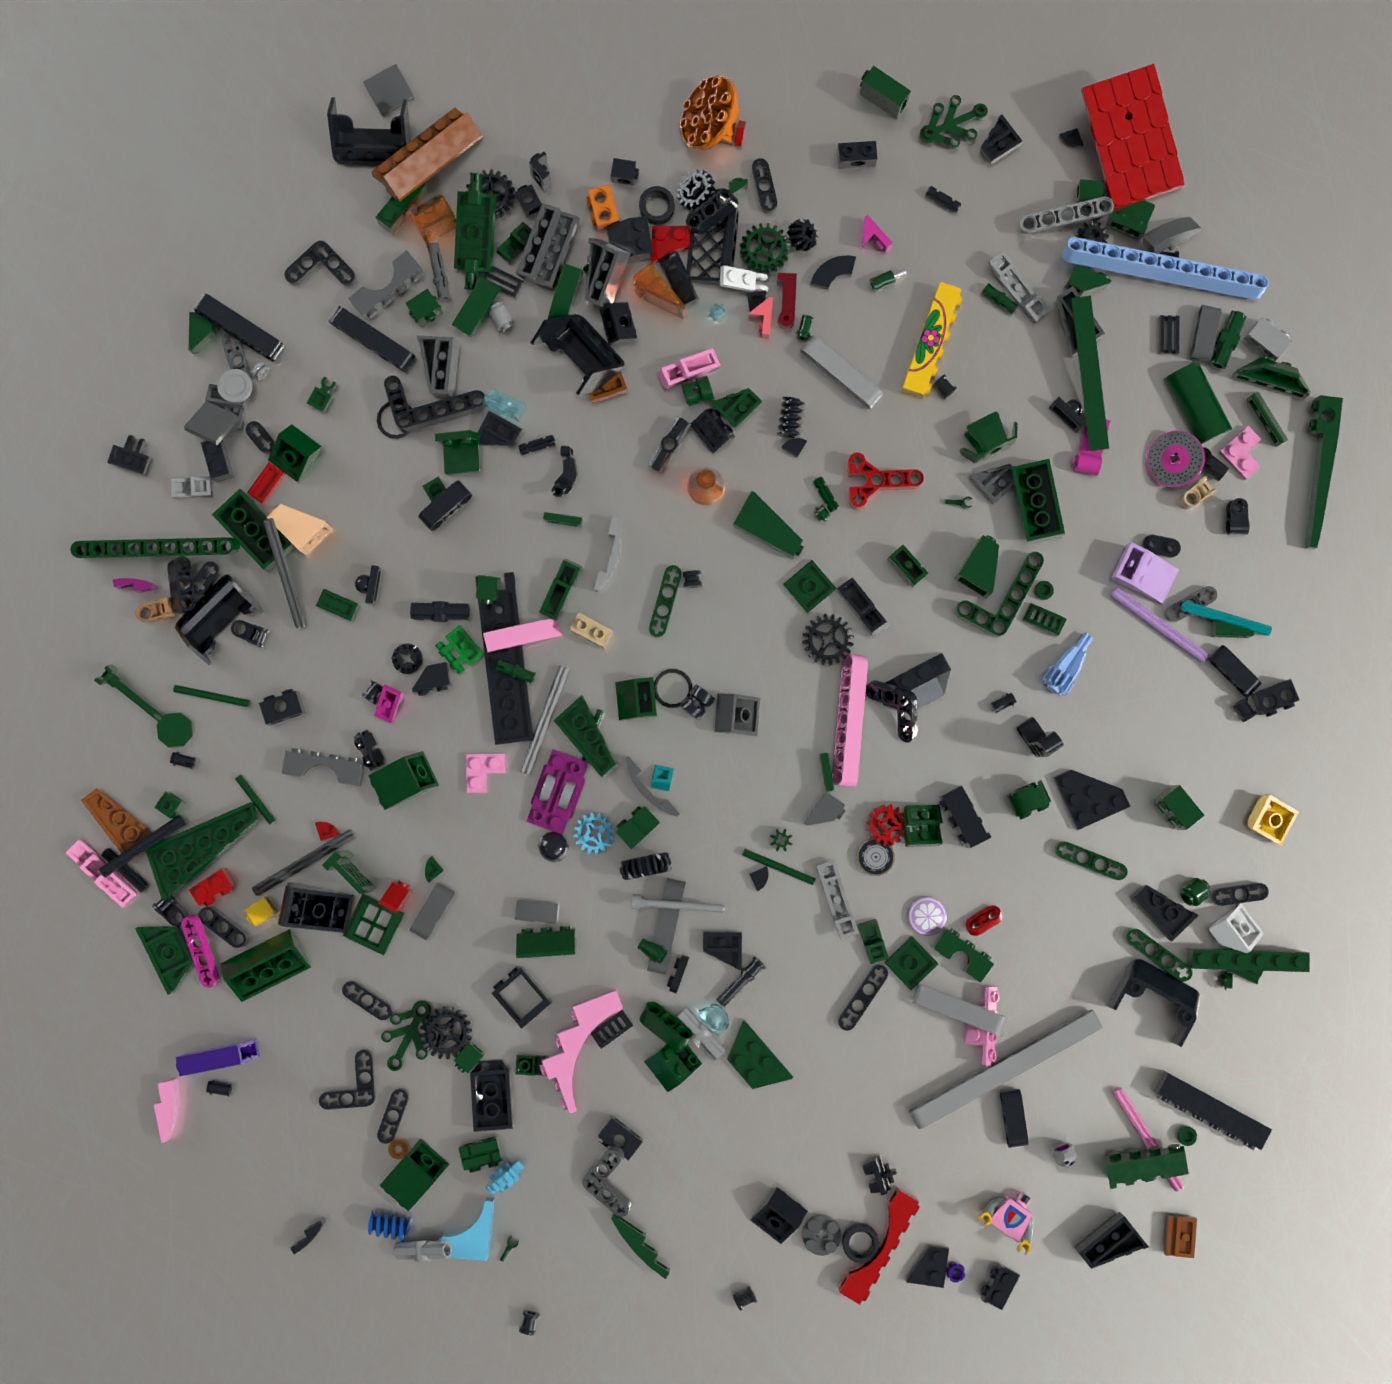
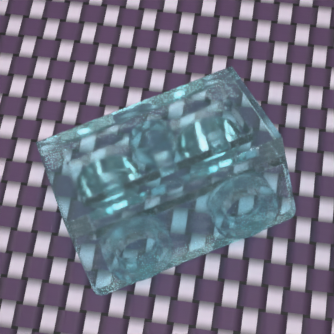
M495 389L491 390L489 396L485 395L482 401L485 407L518 422L526 408L525 403Z

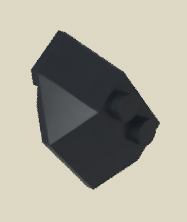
M943 653L885 683L912 691L917 697L918 709L945 694L951 668ZM887 691L888 696L894 699V695L890 691ZM882 703L884 706L897 709L895 706Z

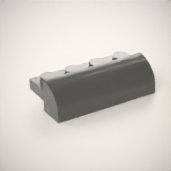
M542 203L515 273L529 283L537 286L540 284L554 289L580 218L563 212L557 207Z

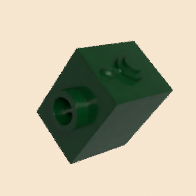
M428 288L405 303L409 310L408 314L411 318L415 319V322L420 327L426 323L434 322L437 316L443 313L441 305L438 304L437 297L432 296Z

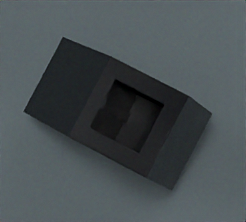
M442 662L426 666L413 686L412 692L414 694L418 693V696L430 694L429 691L437 689V692L449 690L448 687L453 685L448 663Z

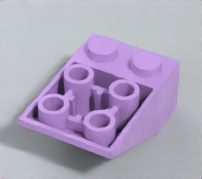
M1131 542L1126 546L1111 580L1163 604L1179 569L1151 551Z

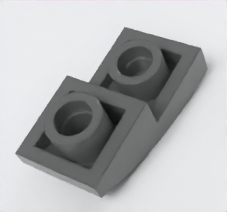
M517 900L515 920L554 924L557 921L558 904Z

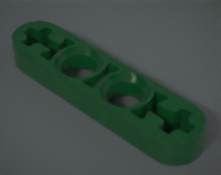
M676 565L668 566L664 572L649 625L650 634L655 638L664 636L667 630L682 575L681 569ZM673 569L679 574L678 577L675 576L673 579V583H677L676 586L668 583L665 584V580L670 581L668 572H672ZM666 587L673 589V595L669 598L664 597L662 594L663 589ZM666 606L668 608L667 615L660 616L657 613L658 607ZM655 617L661 620L666 619V623L661 621L660 627L663 631H659L658 634H655V630L652 629L658 623V620H654Z
M1062 841L1055 846V853L1061 859L1114 880H1123L1127 876V868L1122 863L1069 842ZM1067 845L1066 849L1074 851V848H1076V851L1073 853V860L1070 859L1071 854L1064 853V855H1061L1060 847ZM1080 852L1087 854V860L1084 863H1080L1077 860V855ZM1098 859H1102L1105 862V867L1102 870H1098L1095 867V862ZM1109 866L1117 869L1120 866V870L1123 873L1116 877L1115 872L1109 870L1107 874L1106 871L1109 869Z
M1132 929L1127 932L1126 941L1130 946L1176 980L1185 982L1191 979L1193 971L1189 965L1141 930ZM1131 933H1138V938L1141 941H1144V938L1147 939V941L1143 944L1141 949L1138 947L1139 945H1141V943H1139L1138 941H1131ZM1148 944L1155 945L1156 953L1154 955H1149L1145 949ZM1166 955L1172 958V965L1169 967L1162 964V958ZM1176 962L1179 963V965L1177 966L1179 969H1187V977L1183 976L1182 978H1180V972L1176 969L1174 970V972L1171 971V969L1175 967Z

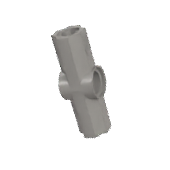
M685 1008L676 1016L678 1020L691 1029L692 1037L690 1040L698 1048L700 1047L713 1062L726 1051L712 1036V1032L702 1022H699L689 1009Z
M431 1239L396 1242L393 1248V1255L397 1260L414 1259L417 1262L450 1258L452 1253V1245L449 1241H431Z

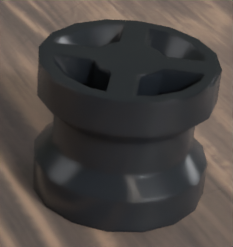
M700 570L683 572V577L685 578L684 588L702 587V582L700 581L702 574Z

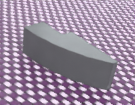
M1191 217L1176 219L1142 236L1143 245L1151 253L1159 254L1167 248L1171 251L1202 231V228Z

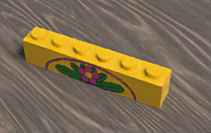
M943 282L939 283L901 392L923 399L925 394L929 395L932 384L929 383L930 378L936 375L938 366H935L937 359L941 360L944 352V348H941L943 341H948L951 332L948 330L949 324H954L957 313H954L955 307L960 306L963 298L960 295L961 288Z

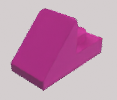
M869 215L865 216L861 248L873 239L875 246L886 253L892 247L893 242Z
M384 684L374 716L392 723L398 706L404 699L403 693Z

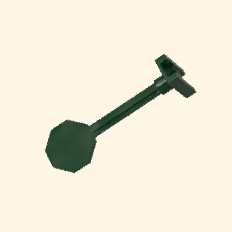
M107 665L104 668L106 671L101 677L95 678L94 681L97 684L104 685L108 683L111 687L117 688L158 722V739L167 747L185 746L193 736L192 721L181 712L162 715L120 681L121 679L115 675L118 669L114 665Z

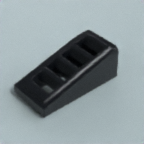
M621 1010L594 1029L590 1034L602 1049L631 1028L633 1024L624 1011ZM618 1017L625 1023L626 1026L624 1028L617 1020ZM611 1022H614L616 1024V1026L619 1029L618 1032L615 1031V1029L611 1025ZM606 1026L609 1028V1030H610L611 1033L613 1034L611 1037L608 1035V1033H607L606 1030L604 1029ZM601 1031L607 1040L603 1041L598 1032Z

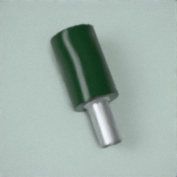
M904 268L894 273L889 270L869 279L873 291L876 292L895 284L897 278L906 275V271Z

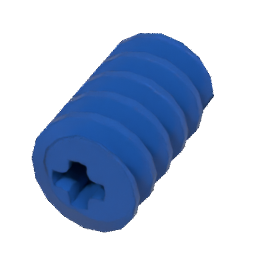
M372 1210L368 1223V1234L372 1235L376 1231V1236L379 1237L383 1232L384 1238H388L391 1233L392 1240L399 1236V1241L402 1242L408 1235L411 1217L404 1222L403 1215L399 1220L396 1219V1214L389 1219L388 1212H386L384 1217H381V1211H378L376 1216H374Z

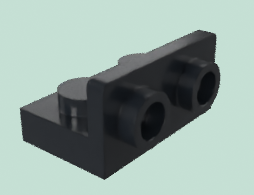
M543 151L541 154L537 153L532 156L529 166L532 178L545 193L550 189L551 179L547 168V154Z
M709 408L704 410L690 423L691 427L713 454L728 441L735 438L732 428L721 420L720 413L715 409Z
M998 1262L997 1266H993L989 1274L991 1278L988 1284L983 1285L980 1291V1298L983 1302H988L1003 1310L1020 1274Z

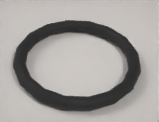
M396 401L395 404L403 405L404 402ZM387 402L377 413L376 421L379 430L389 438L399 439L407 436L411 431L393 435L383 429L380 420L384 409L390 406L389 402Z
M667 669L661 672L655 679V698L663 706L678 708L682 702L669 704L659 697L657 692L659 680L668 673L682 675L688 683V694L686 697L691 696L692 682L683 671Z

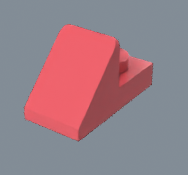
M773 297L767 298L748 315L749 319L763 320L759 321L758 332L762 333L761 339H769Z

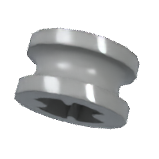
M260 361L252 369L251 375L257 376L256 379L260 381L267 375L269 367L264 366V363Z

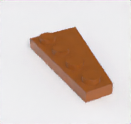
M97 788L81 799L120 853H123L152 833Z

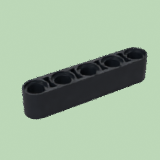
M206 293L202 295L193 309L198 315L272 362L276 361L285 347L277 338Z
M341 306L337 307L328 321L334 327L403 372H406L416 357L409 350Z

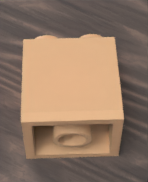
M282 504L274 506L267 516L268 519H274L276 528L305 555L333 530L324 520Z

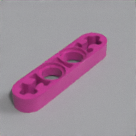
M191 914L182 920L181 926L199 980L204 987L210 988L219 982V973L202 922L197 915ZM194 938L199 939L200 946L195 944ZM200 956L205 957L207 964L201 962Z

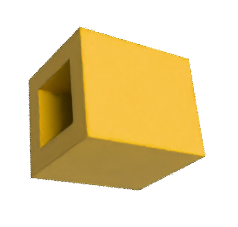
M268 896L261 898L245 910L247 920L251 925L254 924L255 926L261 925L278 913V910Z

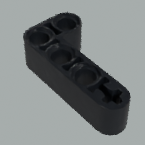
M1034 717L1029 718L1016 727L1018 733L1035 757H1048L1064 746L1063 741L1055 731L1044 732Z

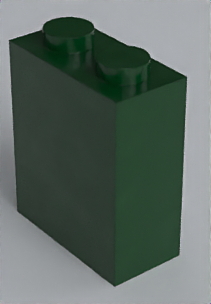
M873 65L871 70H866L861 78L860 95L897 119L908 104L911 90Z

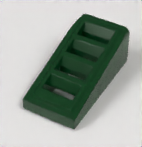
M1030 603L1022 620L1057 637L1067 618ZM1036 610L1037 613L1034 619H1030L1033 611ZM1043 613L1044 616L1041 622H1037L1040 614ZM1049 616L1051 617V620L1048 626H1046L1044 624ZM1055 620H1057L1058 624L1056 628L1053 629L1052 626Z
M1219 620L1211 622V637L1250 638L1254 636V631Z

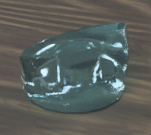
M711 1004L698 1010L702 1021L713 1034L720 1037L729 1026V1018L721 1006Z

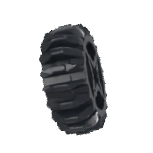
M490 169L489 174L483 170L481 186L486 183L487 185L481 191L488 194L492 190V193L496 194V202L501 201L495 210V220L497 221V215L500 214L504 218V211L510 213L508 206H514L512 200L516 199L515 194H513L515 188L511 186L512 181L507 180V175L501 176L499 170L495 175L493 169ZM494 183L501 185L505 192L496 190ZM466 184L468 190H470V184Z
M827 614L823 615L824 620L817 616V623L814 620H810V624L813 627L806 626L805 629L809 633H803L802 635L808 638V640H803L802 644L809 645L804 648V651L811 650L812 652L808 657L811 658L813 655H816L817 657L814 659L816 663L821 658V665H824L826 660H828V664L831 666L833 664L832 659H835L837 664L840 663L839 656L842 659H846V655L843 652L850 654L851 650L847 646L852 647L854 643L848 642V640L854 638V635L847 634L852 631V628L845 629L844 627L847 626L848 622L846 621L841 625L842 617L835 621L834 614L831 615L830 620ZM821 625H833L829 632L816 630ZM837 629L843 635V645L835 638ZM833 631V634L831 635V640H833V643L829 642L823 648L825 644L823 636L827 637ZM813 635L817 636L816 638L821 641V647L818 651L813 645ZM828 647L840 650L833 655L823 654Z
M666 852L624 860L619 863L620 874H622V879L624 880L669 872L672 869L669 853Z
M443 1006L442 1013H440L438 1008H435V1016L429 1012L428 1016L431 1019H423L427 1026H420V1029L425 1032L420 1033L419 1036L421 1038L426 1037V1039L421 1041V1044H428L425 1050L428 1052L432 1049L431 1056L433 1057L438 1052L439 1059H442L443 1054H445L447 1060L450 1059V1053L456 1058V1051L459 1050L461 1052L463 1050L461 1046L464 1045L466 1047L468 1045L465 1040L472 1039L471 1036L466 1035V1033L472 1032L471 1028H466L471 1022H463L467 1016L465 1014L460 1016L461 1010L459 1009L454 1013V1007H450L447 1012L446 1007ZM451 1017L450 1021L444 1025L435 1023L441 1018ZM456 1021L459 1022L461 1027L460 1037L454 1034V1027L456 1026L454 1024ZM432 1028L438 1032L435 1045L431 1040ZM438 1028L448 1030L453 1037L447 1035L442 1037L443 1034ZM449 1040L456 1042L455 1045L449 1048H441Z

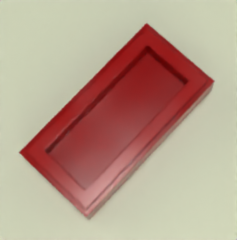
M268 462L247 493L264 505L285 473Z

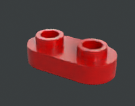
M991 905L970 917L966 921V928L969 934L978 936L999 924L1003 918L1000 908Z

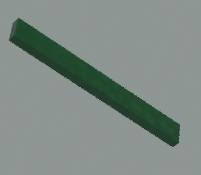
M1091 295L1071 298L1089 451L1109 449Z

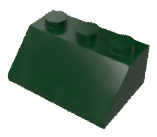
M560 926V930L552 931V927L540 928L539 932H533V928L521 929V933H517L516 959L575 955L577 953L576 929H571V926Z

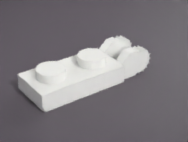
M729 266L720 267V286L748 292H768L767 286L755 285L756 280H768V275Z

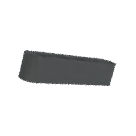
M667 878L662 900L682 902L686 882ZM660 908L653 943L664 946V949L668 952L661 964L653 963L649 959L647 971L666 975L680 909Z

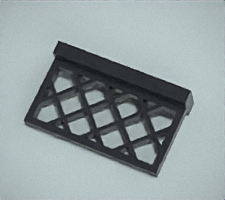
M738 208L726 216L725 220L720 224L717 223V227L711 232L706 231L707 235L700 241L695 238V233L691 230L686 268L691 281L720 283V273L719 278L710 277L708 272L715 266L719 270L722 266L734 267L740 213ZM720 229L724 236L719 242H716L712 235ZM710 238L715 245L706 251L701 244ZM700 246L705 253L696 260L693 256V251ZM718 247L722 255L715 261L710 256V253ZM708 256L713 263L707 269H704L699 263ZM698 265L703 272L698 276H691V270Z

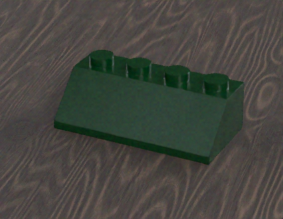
M1050 459L1011 467L1027 542L1065 536Z
M291 929L220 963L223 980L241 1002L311 968L299 940Z

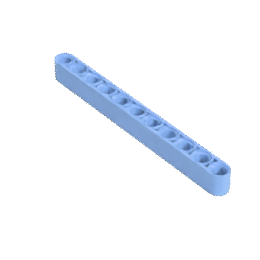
M1072 237L1068 240L1062 253L1063 259L1069 263L1253 300L1259 299L1269 284L1268 279L1261 274Z

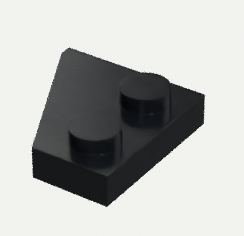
M703 932V952L738 970H742V932Z

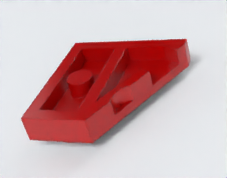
M652 226L651 241L654 253L651 256V263L655 264L658 260L666 256L669 257L674 251L689 247L690 228L688 226Z

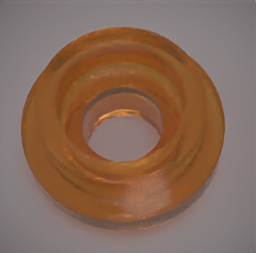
M396 1139L390 1143L388 1152L392 1158L402 1159L408 1152V1146L405 1141ZM400 1146L402 1151L396 1152L395 1147Z

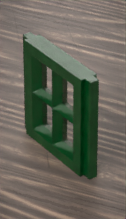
M362 894L347 924L346 933H343L342 936L379 954L385 955L404 913L401 911L394 912L378 904L379 900ZM369 904L379 908L373 922L363 917ZM382 910L392 915L386 928L376 924ZM361 921L371 925L365 938L355 934ZM374 927L384 931L378 945L368 940Z

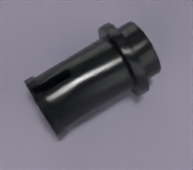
M1012 692L1009 694L1005 693L1006 696L991 703L996 713L1011 705L1013 707L1017 703Z
M179 751L173 752L170 758V763L173 766L179 765L190 769L194 768V762H196L195 757L182 755Z
M216 1080L208 1081L206 1092L210 1093V1095L219 1094L230 1097L232 1084L219 1083Z

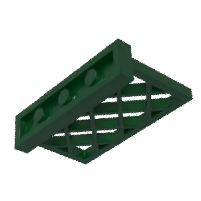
M350 850L335 851L322 864L327 871L337 870L359 894L373 892L376 889L371 881L350 861L355 856Z

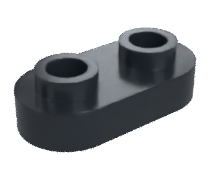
M1148 535L1141 543L1143 548L1165 558H1173L1181 550L1180 543L1176 539L1158 535ZM1150 541L1155 542V547L1150 546ZM1173 545L1174 551H1170L1168 546Z
M682 955L681 958L677 957L673 967L677 969L674 976L670 975L667 987H670L669 991L675 994L678 991L689 957Z

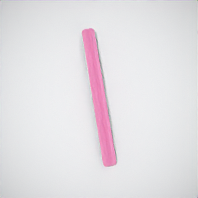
M1122 1088L1113 1092L1114 1096L1146 1147H1159ZM1178 1176L1167 1178L1175 1191H1179L1184 1187Z

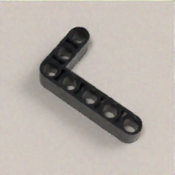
M393 375L387 377L384 381L394 421L398 430L404 433L482 411L487 405L484 393L474 390L409 409L400 379ZM397 383L398 387L395 390H391L389 385ZM480 397L483 400L480 404H474V398ZM396 401L404 402L400 408L395 407L394 404ZM461 402L464 404V407L460 410L454 408L457 403ZM437 409H446L443 415L436 414ZM426 413L428 416L425 420H419V414ZM403 418L409 420V423L405 426L399 424Z

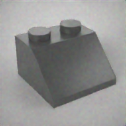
M717 694L714 732L757 736L760 698L738 694Z

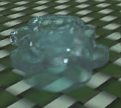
M716 303L708 310L710 314L707 317H712L714 321L717 320L726 311L723 308L724 304L718 305Z

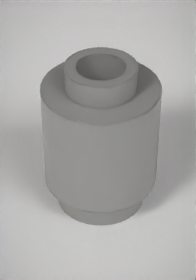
M498 302L489 308V315L498 331L506 332L513 327L514 320L506 305Z

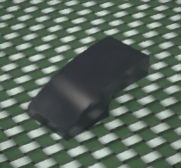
M325 1218L304 1230L306 1237L290 1247L293 1254L301 1251L317 1236L326 1223Z

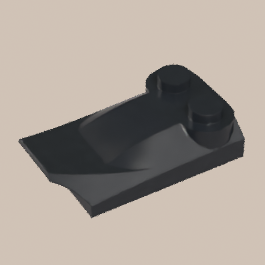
M502 1060L479 1061L475 1069L470 1072L473 1131L513 1129L509 1069Z

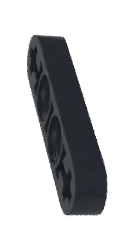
M877 964L871 968L840 1014L838 1024L843 1030L849 1031L855 1027L886 981L888 970L885 966ZM882 968V973L884 974V976H879L877 978L876 982H879V985L877 986L874 982L868 979L870 977L874 979L876 976V973L874 971L876 969L880 970ZM866 984H871L874 987V991L870 995H866L863 992V987ZM855 1000H860L863 1003V1008L860 1011H855L852 1007ZM848 1009L858 1015L856 1018L854 1016L851 1017V1025L843 1026L844 1022L842 1019H847L850 1015L847 1012Z

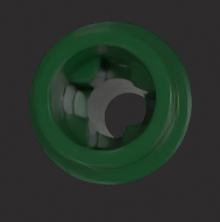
M644 938L637 947L653 963L657 962L658 964L662 963L668 952L664 949V946L647 941Z

